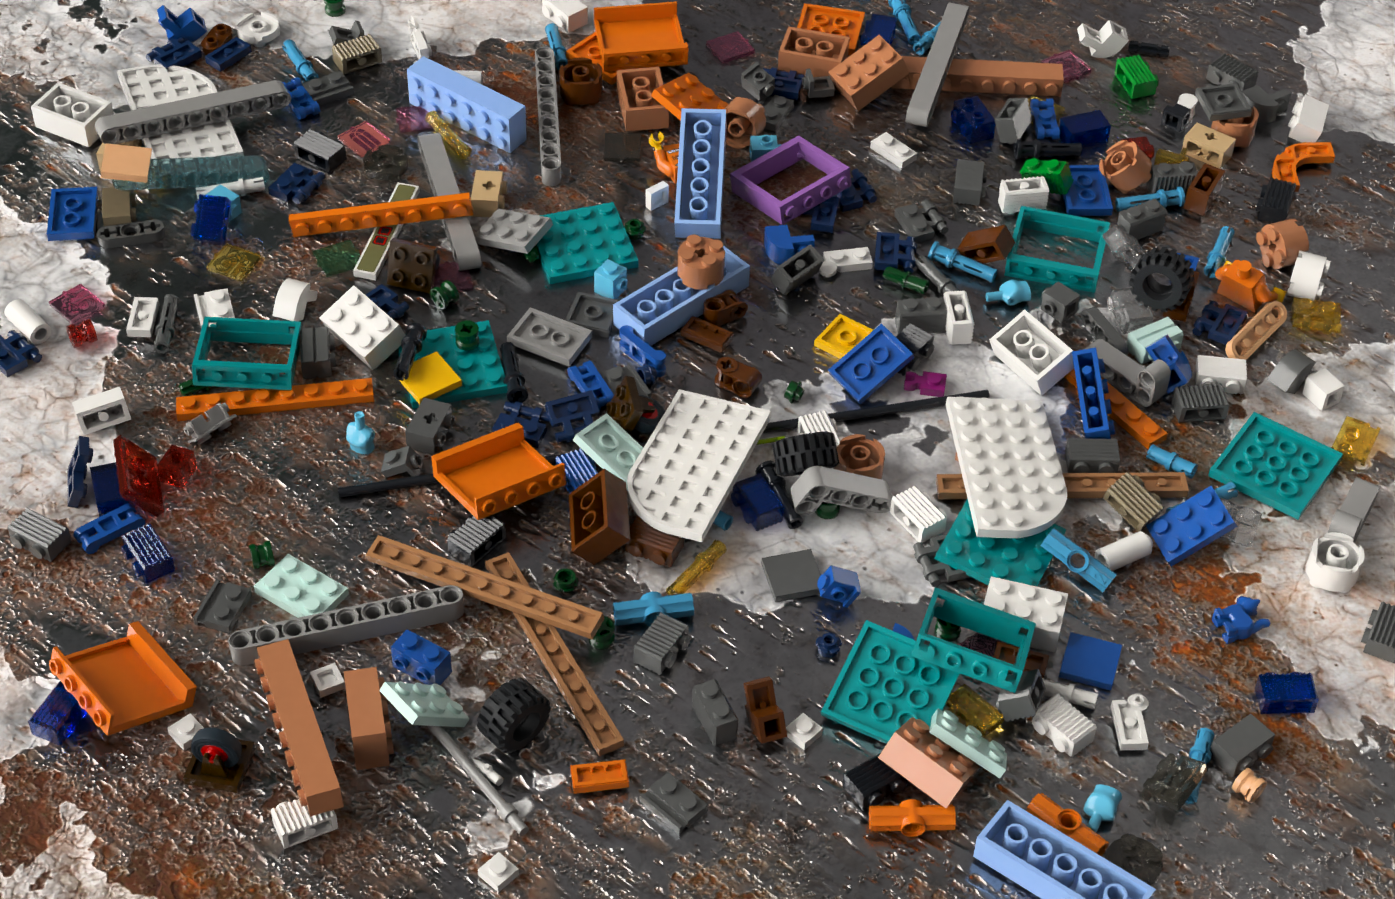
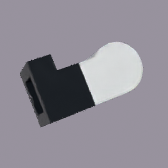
M1188 93L1180 95L1174 107L1167 105L1164 108L1161 124L1181 132L1195 115V106L1198 102L1197 97Z

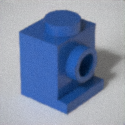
M830 565L817 580L820 597L841 602L843 607L846 608L861 593L858 574L854 571Z

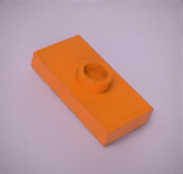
M625 759L570 765L574 794L629 788Z

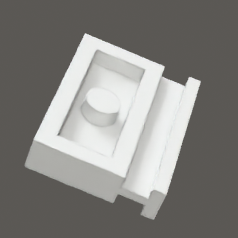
M228 288L204 292L202 296L194 294L201 329L204 317L235 318Z

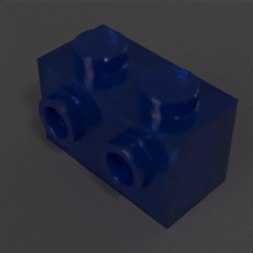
M978 95L954 101L953 110L951 111L952 121L957 124L961 134L967 138L970 144L994 138L995 120Z

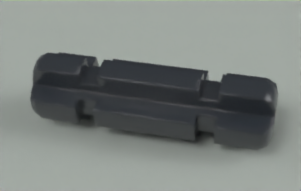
M1130 41L1128 51L1168 57L1170 47Z

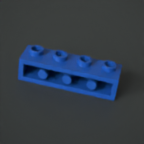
M1096 348L1073 351L1072 356L1085 438L1111 439V435L1115 434L1113 420H1108L1107 415L1112 414L1110 399L1105 400L1104 394L1109 393L1107 379H1102L1101 377L1102 373H1106L1104 360L1098 359Z

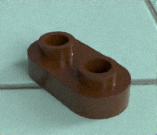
M225 24L214 26L201 42L202 52L208 55L232 40L231 27Z

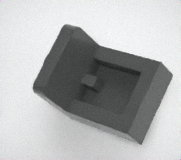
M355 20L351 30L331 26L329 35L333 45H337V43L348 42V40L356 39L360 36L363 37L364 30L360 21Z
M806 69L805 77H802L803 90L807 91L809 98L834 96L835 89L830 76L813 77L811 69Z
M410 445L385 453L381 473L386 478L406 471L412 477L420 476L423 460Z

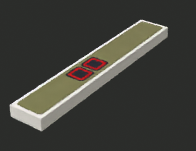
M398 182L388 202L416 199L419 194V186ZM404 224L374 228L353 270L354 277L376 281L389 255L390 240L393 238L397 239Z

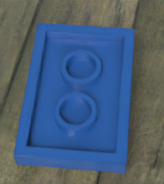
M1069 165L1074 181L1067 194L1063 195L1067 214L1073 216L1112 215L1113 206L1107 181L1100 172L1099 165Z
M97 187L51 189L47 226L48 241L95 239L99 195Z
M881 323L828 369V372L861 405L914 359V355Z
M1212 485L1146 525L1171 567L1238 527Z

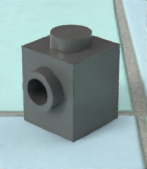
M1058 281L1043 291L1041 310L1063 323L1077 312L1080 295Z

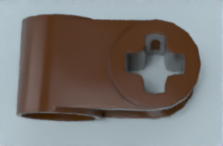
M729 289L705 300L703 320L721 327L724 324L742 318L748 310V305L744 301H740L736 293Z
M722 357L716 363L718 373L715 376V384L740 397H750L762 382V374L758 369L738 362L731 357Z

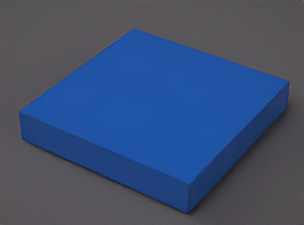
M1070 632L1059 678L1111 691L1122 645Z

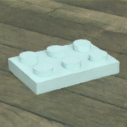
M606 413L577 433L573 441L602 469L608 470L625 481L627 488L629 471L643 450V447Z
M287 554L254 585L256 594L297 618L332 611L349 595L346 586L290 554Z
M401 681L384 682L379 690L412 725L465 727L470 719L462 711L463 707L459 703L452 701L446 695V690L438 684L428 685L418 682L412 684Z
M938 708L932 716L929 733L990 773L1001 778L1006 771L1007 764L1005 748L994 740L989 742L981 737L982 733L971 725L966 727L958 721L959 718L948 710L943 712Z

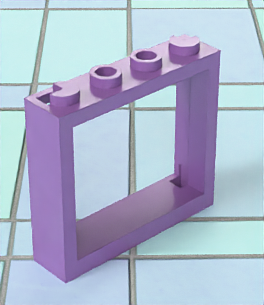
M800 136L791 139L730 173L732 192L781 225L851 186L850 167ZM802 159L827 174L825 177L782 201L757 186V184Z

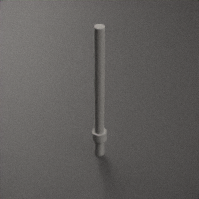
M427 726L499 810L498 815L504 822L510 823L520 836L525 835L529 828L518 816L517 809L503 799L442 726Z

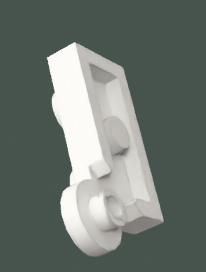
M413 15L411 20H408L409 29L413 28L414 30L410 34L411 44L418 60L423 56L429 59V56H432L431 46L429 43L426 44L425 32L420 30L418 18L416 15Z
M868 247L823 252L824 262L819 269V273L825 277H831L837 271L850 272L872 269L873 261Z
M1132 694L1128 697L1127 701L1112 700L1111 711L1120 751L1147 750L1149 742L1142 714L1147 711L1149 702L1141 694Z

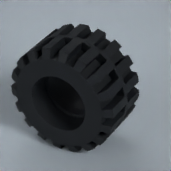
M1156 247L1151 252L1148 250L1141 256L1131 273L1129 281L1130 286H1132V295H1137L1135 299L1138 303L1142 301L1145 308L1148 306L1152 307V311L1156 312L1158 309H1161V312H1167L1168 308L1172 311L1176 309L1177 305L1180 306L1194 283V269L1190 268L1191 262L1189 260L1185 261L1183 253L1179 255L1176 253V249L1172 248L1169 251L1167 247H1162L1161 250ZM1159 273L1169 278L1172 285L1167 286L1158 283L1152 274Z
M822 431L801 434L778 440L772 444L777 475L780 476L801 475L807 468L812 466L833 468L839 464L835 436L832 432Z
M512 679L508 683L502 684L486 700L477 718V728L503 753H513L527 746L543 729L551 711L550 701L526 679Z

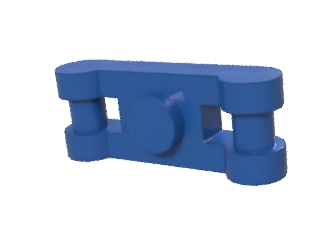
M299 77L291 79V82L288 83L282 82L291 95L289 107L299 120L306 118V115L320 113L319 104L312 99L303 87Z
M1048 98L1045 101L1031 99L1030 109L1036 139L1044 140V137L1059 139L1060 129L1057 125L1053 98Z
M622 326L619 330L621 338L619 342L620 350L640 366H643L644 363L653 366L656 369L657 377L664 376L666 374V365L664 364L666 362V353L653 349L648 342H644L636 336L631 326Z
M589 360L584 362L582 366H572L567 369L570 380L575 382L581 393L592 390L599 411L601 407L611 402L614 394L592 361Z
M127 503L77 528L73 536L77 542L82 543V548L87 554H93L99 549V546L131 530L138 531L142 529L145 525V520L140 514H136L137 510L132 504Z

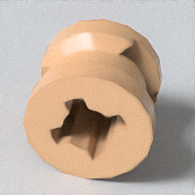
M1246 768L1234 781L1232 790L1236 793H1242L1247 802L1253 803L1265 790L1267 781L1263 778H1257L1253 770Z

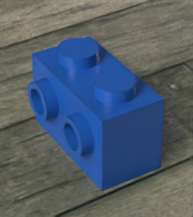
M408 629L391 646L393 667L424 684L441 685L452 673L451 653Z

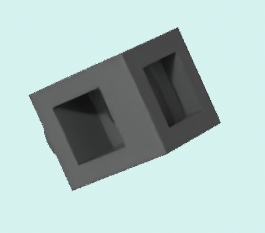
M757 61L741 73L742 88L757 100L761 101L764 97L770 96L773 93L775 78L762 69Z

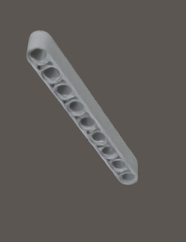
M948 2L909 103L906 123L928 127L969 15V6Z
M544 46L537 48L535 51L541 177L544 185L557 186L561 183L562 176L555 59L553 49Z
M273 80L103 116L95 122V129L104 144H119L281 109L289 105L291 95L281 81Z
M440 133L417 136L420 155L434 197L460 194ZM468 216L441 219L458 271L481 268V256Z
M449 585L238 630L232 633L228 640L231 658L236 665L254 664V659L259 658L257 647L287 639L293 654L296 655L402 632L407 629L411 630L456 620L463 616L464 613L463 592L458 586Z

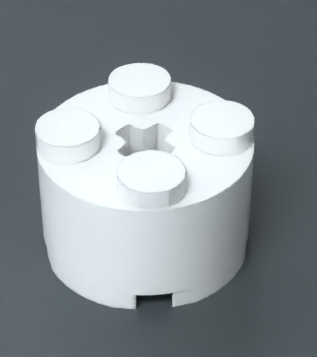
M1299 250L1287 295L1315 302V300L1320 301L1324 288L1321 278H1327L1331 261L1327 260V257Z
M1337 532L1326 533L1324 537L1317 538L1312 545L1306 564V572L1310 578V584L1315 588H1322L1328 591L1349 592L1351 587L1357 582L1365 558L1361 545L1358 547L1353 542L1354 539L1352 537Z

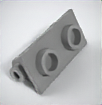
M226 403L216 404L204 412L209 421L206 422L201 414L186 423V426L183 428L184 432L188 436L191 435L193 437L187 442L197 441L199 444L205 442L212 437L210 434L212 431L218 429L220 432L232 425L230 420L237 415L229 416L227 413L229 407Z

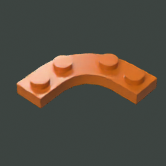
M1305 142L1286 147L1285 151L1280 155L1277 154L1274 160L1272 177L1287 181V183H1295V192H1299L1300 183L1296 169L1303 164L1334 163L1335 154L1331 142Z

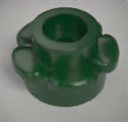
M631 219L624 226L629 239L633 240L642 238L646 231L644 223L638 219Z
M792 380L789 383L784 398L788 399L790 403H793L794 400L798 402L801 400L805 391L802 388V382L799 381L797 383Z
M567 568L557 571L553 578L555 581L553 583L554 588L562 592L573 591L574 587H577L579 583L575 572Z

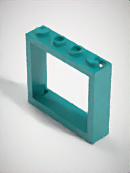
M1021 206L1013 233L1015 244L1007 256L1004 276L1051 285L1059 281L1068 288L1095 293L1110 222ZM1023 229L1099 242L1093 269L1018 255L1017 252Z
M204 317L192 363L193 385L292 390L300 351L301 322ZM212 341L291 345L287 364L207 360Z
M935 587L911 656L1015 693L1025 667L1036 623ZM937 597L945 600L943 605L936 603ZM933 617L1019 647L1015 664L1007 663L927 634ZM1020 628L1028 629L1027 634L1020 633ZM925 640L930 641V644H924Z

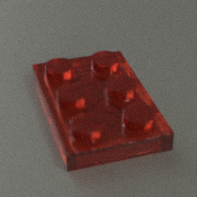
M119 435L113 440L120 495L125 500L138 505L142 510L158 517L164 512L157 458L127 438Z

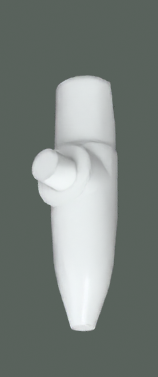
M474 758L471 759L485 778L497 786L503 783V777L495 772L491 765Z

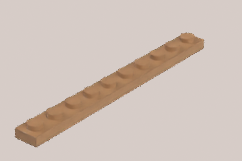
M1185 472L1130 473L1132 476H1138L1143 481L1144 488L1147 491L1157 494L1160 498L1188 497L1189 489ZM1062 473L1067 488V498H1103L1107 489L1125 473ZM937 474L938 499H967L962 474Z
M380 535L377 536L366 553V558L370 562L441 587L449 585L458 586L464 595L592 640L605 619L602 612Z
M509 552L485 561L486 569L490 574L530 587ZM513 612L599 757L624 747V739L556 628Z

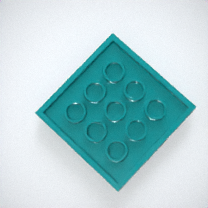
M614 202L539 215L551 218L553 226L537 244L539 258L549 284L594 276V272L607 259L627 269L639 267V260Z
M489 320L475 322L479 327L478 336L480 341L478 347L470 351H464L457 347L455 326L427 330V336L422 341V350L416 354L414 361L437 351L462 380L461 387L432 400L449 403L507 393V385L503 382L505 374ZM401 345L398 347L399 356L402 352ZM409 393L412 408H418V402Z
M1253 412L1210 468L1208 476L1223 484L1232 482L1236 486L1233 489H1237L1239 492L1299 520L1341 462L1343 453Z
M967 498L934 559L956 570L965 571L966 575L986 585H989L991 577L1038 586L1054 556L1040 545L1053 528H1056L1064 535L1067 529L1054 523L1051 527L1038 534L1023 538L976 537Z
M866 620L821 710V716L887 744L894 732L912 717L924 721L930 729L933 714L938 708L944 711L961 674L912 657L911 654L916 643L915 640Z

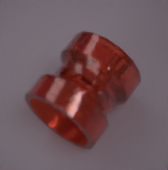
M90 318L83 320L79 325L71 324L66 326L73 348L80 347L85 342L92 343L98 341Z

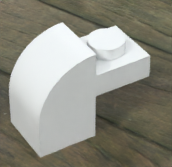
M1111 20L1100 31L1083 23L1077 29L1080 42L1084 46L1089 47L1091 56L1096 58H1107L1115 55L1129 41L1126 28Z
M287 278L278 290L272 316L290 321L303 320L307 302L316 301L318 291L310 290V283Z

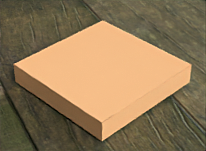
M106 143L101 167V178L147 183L152 148Z

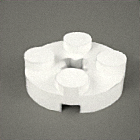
M261 12V15L254 16V13L246 14L237 23L238 37L244 42L253 44L255 47H263L267 42L274 40L280 35L278 19L267 12Z

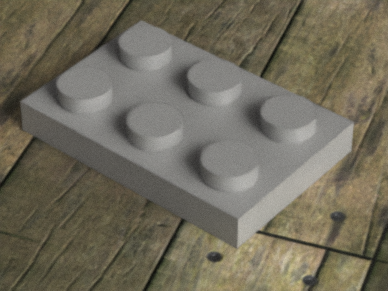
M498 208L486 223L480 227L474 237L478 245L528 254L553 226V223L549 217Z
M530 307L507 335V342L570 367L591 340L592 330Z

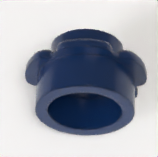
M647 363L637 368V373L646 385L652 386L655 380H657L656 369Z
M825 633L822 637L820 636L816 639V646H818V652L821 656L832 658L840 651L842 641L832 633Z

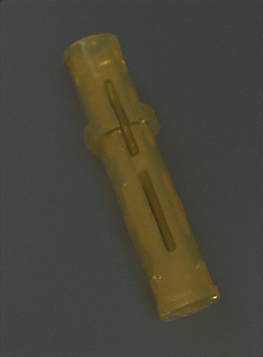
M430 111L426 115V122L433 127L435 133H440L441 137L461 159H466L471 155V148L451 129L448 121L443 120L436 111Z
M714 540L666 588L667 595L684 594L705 572L711 571L714 563L726 553V546L721 541Z

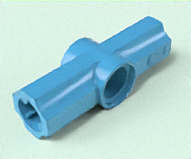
M1056 528L1052 529L1040 545L1067 565L1071 571L1079 574L1101 592L1107 589L1117 575L1090 555L1086 549L1078 546ZM1075 553H1080L1085 557L1084 566L1077 567L1073 564L1072 557Z
M648 592L639 600L613 603L615 625L645 622L647 626H651L660 612L672 618L694 616L692 594L684 593L662 596L659 592Z

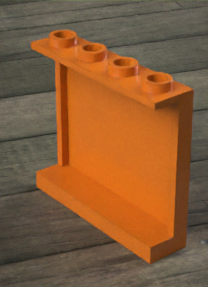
M677 1L594 8V27L604 71L688 65L687 42L684 43L677 16Z
M519 422L431 456L433 477L477 520L566 485L565 464L560 463L553 466L524 440V428Z
M139 621L129 624L126 637L66 656L55 646L52 649V656L49 661V668L52 674L59 678L64 684L65 689L76 698L80 707L87 711L96 726L100 727L107 736L193 707L197 686Z

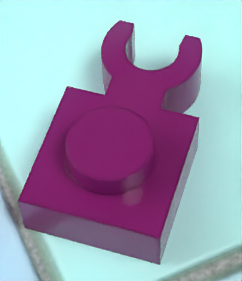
M908 371L905 375L904 390L914 391L919 389L920 395L944 396L947 374L923 371V375L920 376L915 372Z

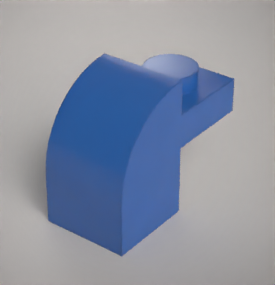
M164 5L157 9L158 22L166 30L168 40L183 37L185 42L188 40L194 42L207 32L204 19L191 7L178 17Z
M788 225L765 227L764 246L766 253L777 264L781 265L808 245L815 246L813 235L791 237Z
M1168 334L1146 347L1154 361L1157 359L1163 360L1170 368L1171 375L1167 388L1168 394L1174 391L1177 386L1181 387L1189 382L1192 377V371L1188 359L1183 351H1178Z

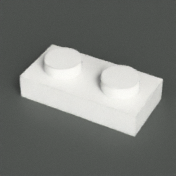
M887 132L871 141L870 148L901 169L917 160V152Z
M134 297L126 329L128 337H152L159 308L158 298Z

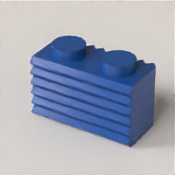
M581 448L556 457V465L560 463L565 464V488L569 494L598 473L595 461L590 456H587Z

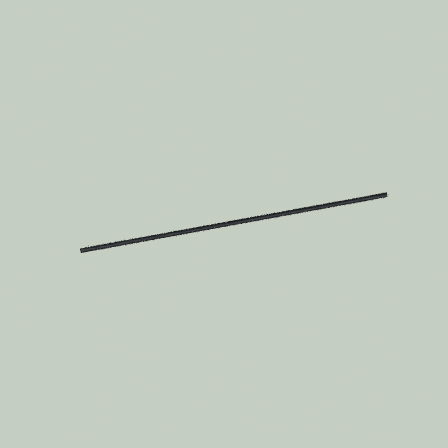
M988 390L829 413L828 416L830 419L834 418L835 422L946 406L947 397L989 398L990 396ZM799 418L769 422L763 433L798 428ZM647 441L638 443L644 448ZM562 454L545 456L544 458L552 465H556V457ZM433 474L340 487L338 488L339 498L440 482L433 477Z

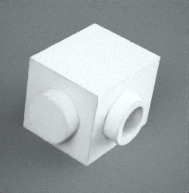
M1324 368L1307 376L1302 394L1318 409L1323 411L1340 403L1345 385Z

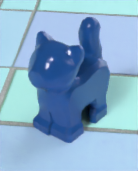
M1240 596L1237 598L1235 605H1230L1224 609L1215 608L1212 622L1216 628L1225 626L1226 633H1222V637L1226 644L1232 643L1237 639H1247L1262 628L1270 626L1269 619H1259L1254 623L1251 616L1257 615L1259 599Z

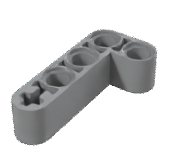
M1097 339L1084 348H1096L1098 359L1104 360L1106 373H1102L1101 377L1107 379V382L1142 406L1148 407L1166 394L1171 371L1163 360L1157 359L1144 368L1103 339Z
M822 466L807 468L790 489L795 512L799 515L813 513L822 502L874 513H886L891 508L892 495L887 481Z
M1356 477L1340 510H1336L1328 533L1346 534L1352 537L1355 543L1374 505L1381 486Z

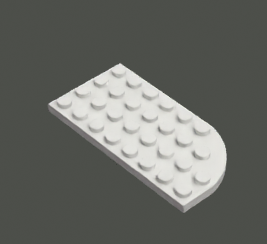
M159 64L117 70L118 79L131 110L217 92L215 85L207 77L194 70L180 66H170L168 71ZM230 120L142 138L145 148H152L151 164L155 174H167L172 171L189 170L195 167L211 166L217 163L244 159L243 149Z
M679 389L629 471L627 492L633 510L644 522L661 532L703 542L770 421L771 411Z
M961 396L947 397L946 408L976 537L1023 538L1038 534L1051 527L1060 518L1067 500V488L1043 402Z

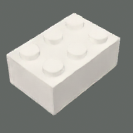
M59 82L31 106L35 127L90 147L99 138L95 129V122L100 117L114 114L110 101Z
M352 286L319 317L325 327L329 328V332L373 371L401 345L402 339L406 336L397 322L355 286Z
M1026 310L1022 311L989 339L994 355L1041 396L1074 369L1073 350Z
M991 577L984 605L1035 622L1036 626L1030 647L1053 653L1056 652L1068 593ZM1021 627L1019 632L1027 634L1028 629Z

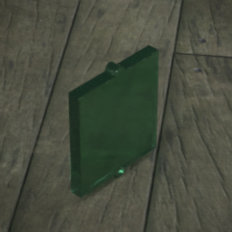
M350 239L313 251V255L317 260V266L321 267L326 277L354 269L360 258L359 250L354 247Z

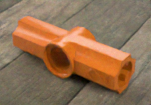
M1038 793L1027 806V812L1098 855L1103 856L1108 848L1109 842L1082 823V818L1077 811L1063 809L1043 793Z
M908 799L902 801L897 806H869L870 831H901L907 837H916L922 835L925 831L955 830L956 827L954 805L944 808L942 805H923L917 799Z

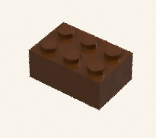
M603 469L569 494L571 549L574 554L595 565L630 540L625 481L608 470Z

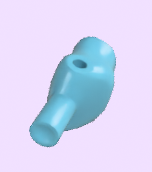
M1012 279L1003 283L999 291L986 293L985 298L987 302L1003 300L1008 305H1015L1022 301H1030L1031 291L1026 281Z
M357 411L354 414L355 422H350L347 426L346 439L353 451L360 454H370L375 449V431L365 424L364 413Z
M1098 784L1095 786L1093 793L1088 797L1084 805V812L1091 817L1087 826L1094 832H1097L1101 821H1114L1118 804L1122 800L1120 791L1107 785Z

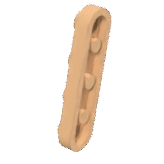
M1273 301L1265 305L1226 344L1225 350L1228 358L1248 359L1286 321L1287 310L1285 306L1279 301Z

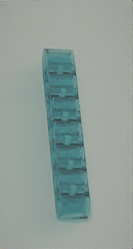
M261 156L151 159L147 183L112 179L113 186L118 190L196 188L235 182L240 178L247 180L263 177L265 184L269 180V172L266 161Z

